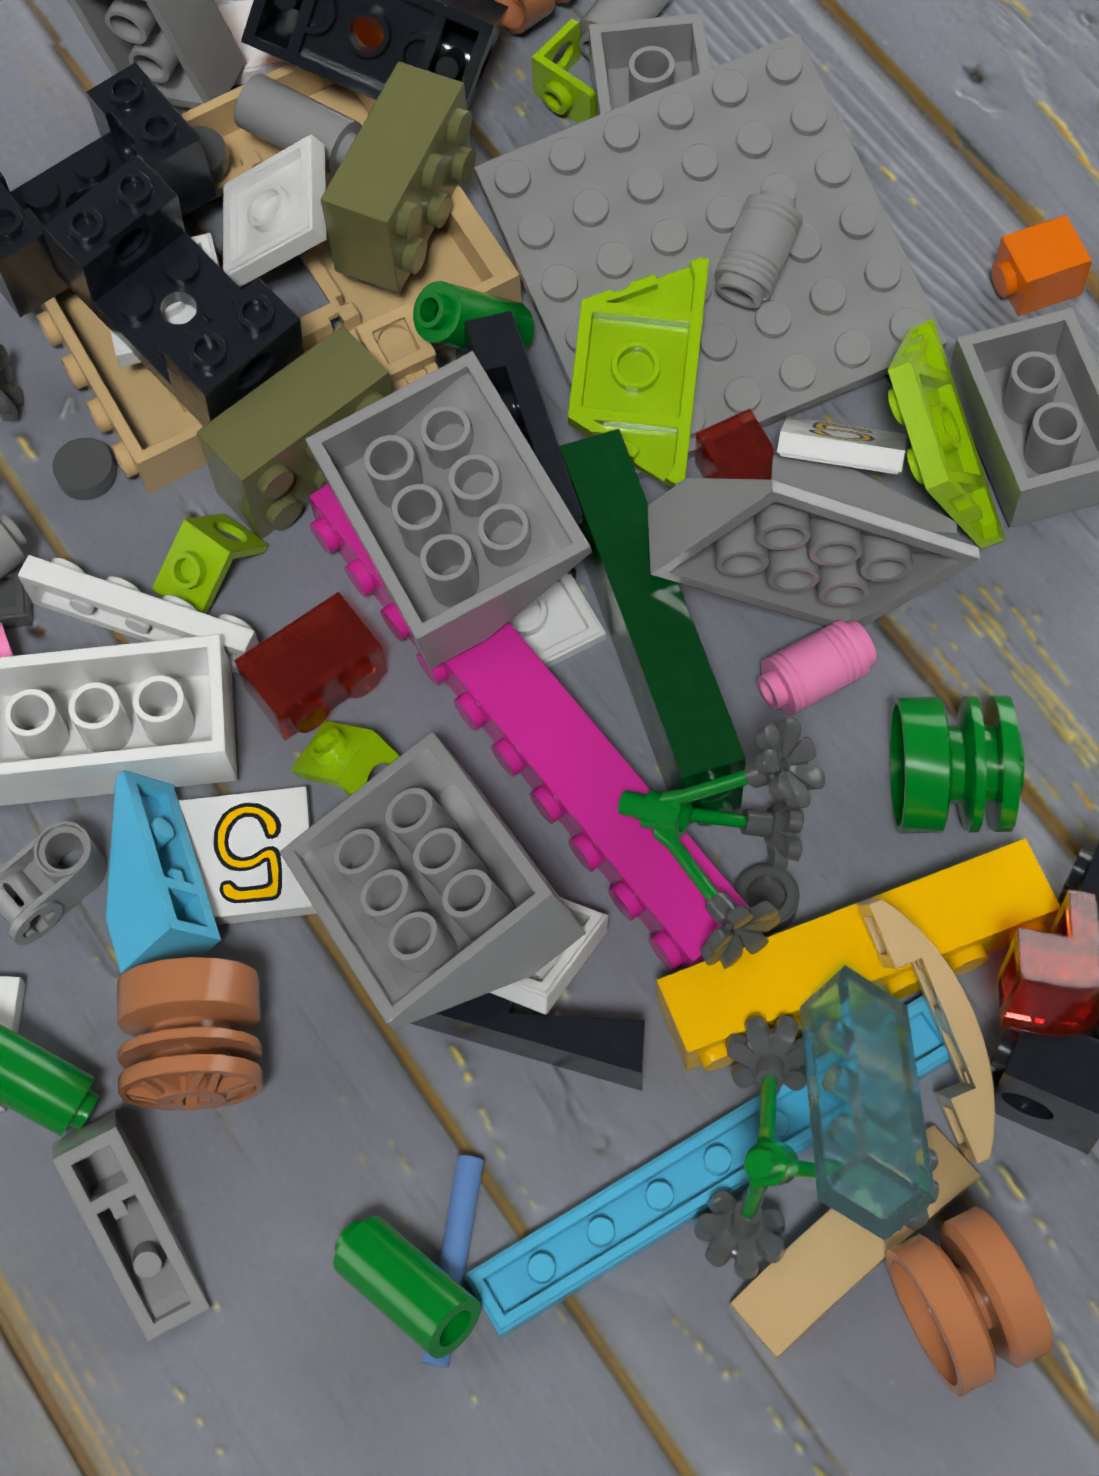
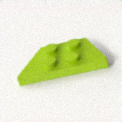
M697 258L690 261L687 268L656 278L655 274L632 281L623 290H607L584 298L581 301L568 424L588 437L619 428L633 465L669 488H673L677 483L684 480L686 476L709 258Z
M933 319L927 320L908 329L887 370L893 386L888 391L889 404L896 420L901 425L905 424L912 445L907 450V459L915 479L920 484L924 483L926 490L957 522L980 549H985L1004 542L1006 539L935 321Z

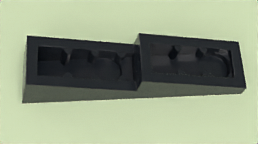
M487 993L410 1023L642 1091L645 1020L514 1013V1002L492 993Z

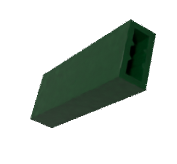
M618 428L559 446L583 513V522L578 527L592 551L583 559V563L667 791L681 790L744 770L746 764L745 754L678 582L650 574L648 502L620 429ZM743 786L691 802L692 807L734 813V810L741 808ZM697 823L699 826H711V824Z

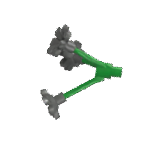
M789 717L779 722L777 727L773 723H769L757 731L755 738L762 752L756 756V760L749 761L744 770L681 790L664 792L650 790L647 795L625 790L620 797L618 804L619 815L637 819L641 828L654 831L653 837L668 849L707 901L705 909L718 925L716 930L708 937L707 943L700 949V953L708 966L720 960L723 968L726 969L733 966L740 959L744 947L750 954H756L762 950L769 942L762 932L774 928L779 923L781 916L778 914V909L768 901H763L754 907L746 908L743 905L737 906L728 893H719L679 838L685 834L689 823L692 822L740 828L743 835L764 837V841L767 843L769 866L771 868L785 871L788 859L796 862L799 861L802 854V843L794 835V833H800L803 827L804 814L799 809L806 808L811 803L808 790H817L824 787L825 775L819 767L808 765V762L816 757V748L809 737L799 740L801 725L794 717ZM748 784L754 788L768 785L770 795L776 800V803L768 808L767 811L745 809L742 814L694 808L691 803Z
M759 1016L751 1017L744 1023L746 1037L739 1034L728 1036L725 1044L727 1055L738 1062L731 1068L734 1083L740 1088L749 1087L754 1083L759 1087L761 1093L760 1123L757 1143L750 1148L744 1162L745 1170L750 1178L749 1187L741 1194L740 1200H736L725 1190L717 1192L708 1203L710 1210L714 1214H702L695 1222L694 1233L696 1237L700 1240L712 1241L705 1251V1257L710 1264L715 1267H722L730 1258L735 1259L734 1268L737 1276L742 1279H751L757 1276L759 1256L770 1263H777L782 1259L785 1244L777 1235L785 1231V1218L780 1210H764L762 1208L763 1195L769 1186L785 1185L792 1181L794 1177L859 1186L862 1192H864L866 1202L880 1207V1222L882 1225L895 1231H901L903 1226L918 1230L926 1225L929 1214L921 1202L933 1204L939 1194L938 1182L925 1178V1175L934 1171L938 1165V1156L933 1149L923 1148L915 1150V1143L911 1137H896L890 1140L887 1152H878L874 1157L872 1165H866L862 1170L798 1160L794 1149L786 1143L778 1142L775 1133L777 1095L783 1084L796 1091L805 1087L810 1073L802 1065L814 1060L817 1051L815 1041L809 1037L800 1038L795 1041L799 1024L789 1016L779 1017L774 1024L773 1030H769L768 1023L764 1018Z

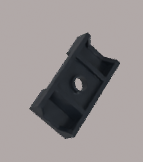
M512 311L464 321V346L456 348V359L471 351L474 352L577 525L583 522V513ZM573 567L567 573L576 579L577 572L575 567Z

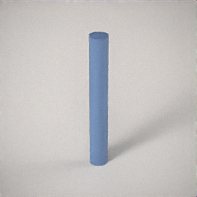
M468 1155L457 1156L438 1264L443 1271L462 1287L484 1164L483 1159ZM423 1350L421 1363L432 1367L449 1368L451 1353L445 1357L435 1359Z

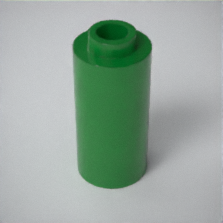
M443 281L428 284L419 293L414 304L413 322L416 331L424 340L453 348L463 347L464 321L512 311L525 350L529 347L534 333L532 315L524 304Z
M0 1024V1104L58 1136L63 1134L68 1125L76 1130L82 1128L100 1097L99 1094L89 1089L95 1076Z
M372 1216L365 1220L352 1222L341 1232L335 1243L334 1270L431 1357L435 1359L445 1357L456 1350L467 1339L479 1319L481 1312L480 1302L389 1223L379 1216Z

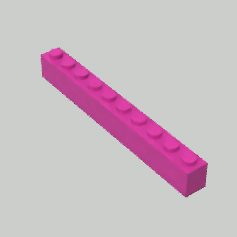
M326 484L309 496L315 518L309 524L313 535L328 554L337 550L348 563L344 568L357 591L363 597H367L372 593L384 607L380 610L381 616L394 636L400 641L408 637L417 647ZM507 622L487 640L431 670L421 652L416 655L417 660L430 680L437 686L445 682L457 696L453 702L466 724L474 731L482 727L495 742L491 749L502 768L511 777L520 773L532 787L533 791L529 793L530 798L543 818L550 824L559 820L573 837L568 840V843L579 862L589 872L598 868L610 882L612 887L608 889V893L619 911L630 921L638 917L653 936L648 940L660 961L671 971L678 966L683 970L704 962L700 949L707 943L708 937L718 926L705 909L707 901L668 849L653 837L654 831L641 828L639 820L619 815L618 813L619 800L625 790L647 795L650 789L513 626ZM685 832L679 840L719 893L726 892L737 906L743 905L746 908H750Z

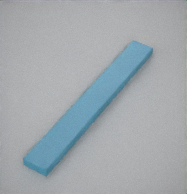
M924 995L806 1066L805 1068L809 1071L810 1075L807 1084L801 1090H792L786 1085H782L777 1095L775 1133L778 1142L788 1144L799 1156L951 1062ZM761 1094L464 1274L467 1283L480 1302L500 1339L689 1224L700 1215L710 1211L708 1203L717 1192L725 1190L734 1196L749 1187L750 1178L745 1170L744 1162L750 1148L757 1143Z

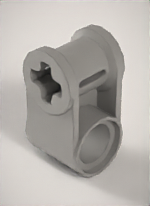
M62 821L51 824L44 828L36 838L12 858L0 864V915L10 925L9 934L16 944H29L45 935L65 913L89 893L96 890L104 881L107 872L106 858L86 830L77 823ZM72 850H83L81 859L74 866L67 869H59L60 861L65 854ZM18 896L24 901L22 907L15 901Z

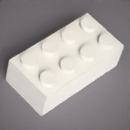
M220 634L0 657V806L115 794L116 777L123 770L170 783L174 787L238 781L232 666Z

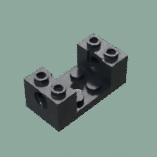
M254 0L241 42L374 100H377L399 61L463 82L467 110L470 111L509 6L495 0ZM369 16L379 22L383 29V40L380 45L374 47L366 46L357 39L354 32V24L358 17Z
M136 62L86 92L101 135L100 138L11 192L3 174L0 172V293L20 318L69 288L57 275L42 227L136 155H139L178 195L182 217L216 197L200 136Z
M136 155L42 227L57 275L130 348L133 354L203 427L304 354L300 318L260 278H257L242 290L185 232L178 195L139 155ZM183 302L194 307L196 314L187 323L172 324L163 318L164 311L173 303Z
M1099 842L1093 853L1082 848L1080 849L1057 900L1061 907L1060 911L1066 913L1058 935L1098 952ZM1030 1011L1020 1032L1009 1027L1006 1028L999 1046H997L991 1059L990 1067L994 1086L995 1114L1088 1154L1099 1140V1020L1091 1036H1087Z

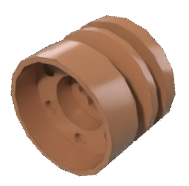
M186 957L146 963L122 973L117 981V1025L123 1033L134 1037L123 1042L118 1049V1062L124 1068L118 1077V1095L122 1100L138 1107L158 1110H200L237 1104L256 1097L264 1088L263 1071L260 1065L256 1063L262 1056V1045L257 1037L246 1033V1031L255 1028L261 1020L260 982L256 970L241 962L231 960Z

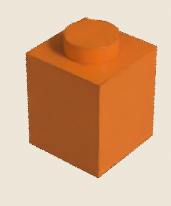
M1067 215L1002 236L996 262L991 267V275L998 294L1003 298L1008 297L1017 316H1021L1082 295L1092 259Z

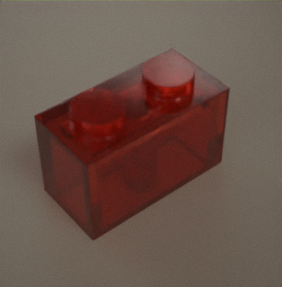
M339 592L234 660L244 688L284 741L298 732L307 733L314 730L326 720L332 709L350 697L360 698L368 694L378 685L381 677L388 673L382 646Z

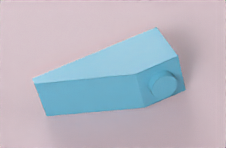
M125 770L116 777L106 905V923L120 973H124L138 965L159 960L186 957L202 958L221 941L174 785Z

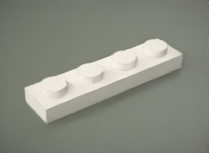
M28 555L18 574L32 604L144 642L220 634L232 666V671L253 679L264 658L255 630L245 621L235 616L221 614L216 618L196 611L191 604L178 597L165 595L162 599L141 593L136 586L124 579L110 576L103 580L85 574L80 567L61 558H53L49 562Z

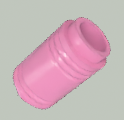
M836 620L772 654L770 657L761 661L762 674L757 677V684L761 695L772 709L777 710L781 708L786 714L792 716L867 676L870 672V666L874 665L877 661L876 650L870 636L860 623L855 620L848 622Z

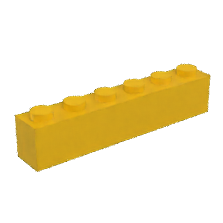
M1026 838L868 898L883 899L916 925L937 948L955 976L968 973L982 966L989 960L987 954L1007 946H1011L1014 952H1020L1040 944L1050 936L1048 931L1051 930L1061 909ZM857 903L767 937L769 940L768 944L756 954H750L744 947L740 959L729 968L724 969L720 960L711 966L706 965L704 961L657 979L656 1001L686 1071L703 1065L705 1071H714L736 1062L727 1055L726 1040L731 1034H739L746 1037L744 1023L751 1017L759 1016L764 1018L768 1023L769 1030H773L774 1024L779 1017L789 1016L799 1024L797 1038L804 1033V1025L825 1017L828 1018L830 1023H838L862 1012L866 1008V1001L889 993L891 999H899L911 995L921 988L910 963L898 969L882 967L856 905Z

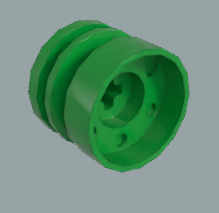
M963 696L956 725H948V718L941 697H895L890 721L889 774L893 819L896 831L899 834L943 833L948 819L950 803H958L964 829L969 833L980 831L983 824L985 807L991 830L994 832H1012L1016 825L1019 799L1024 784V748L1011 696H989L985 708L984 721L978 697Z

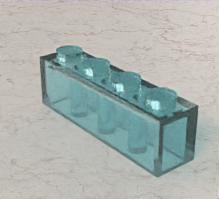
M845 965L800 1006L817 1199L886 1241L906 1223L919 1218L926 1211L929 1204L936 1199L907 1005Z

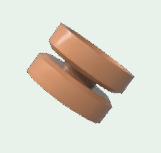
M977 1206L943 1223L940 1235L941 1248L938 1244L918 1234L889 1248L885 1254L888 1274L911 1329L937 1374L947 1387L959 1397L991 1382L996 1377V1355L1015 1368H1019L1049 1353L1054 1348L1050 1323L1032 1278L1001 1227L985 1210Z

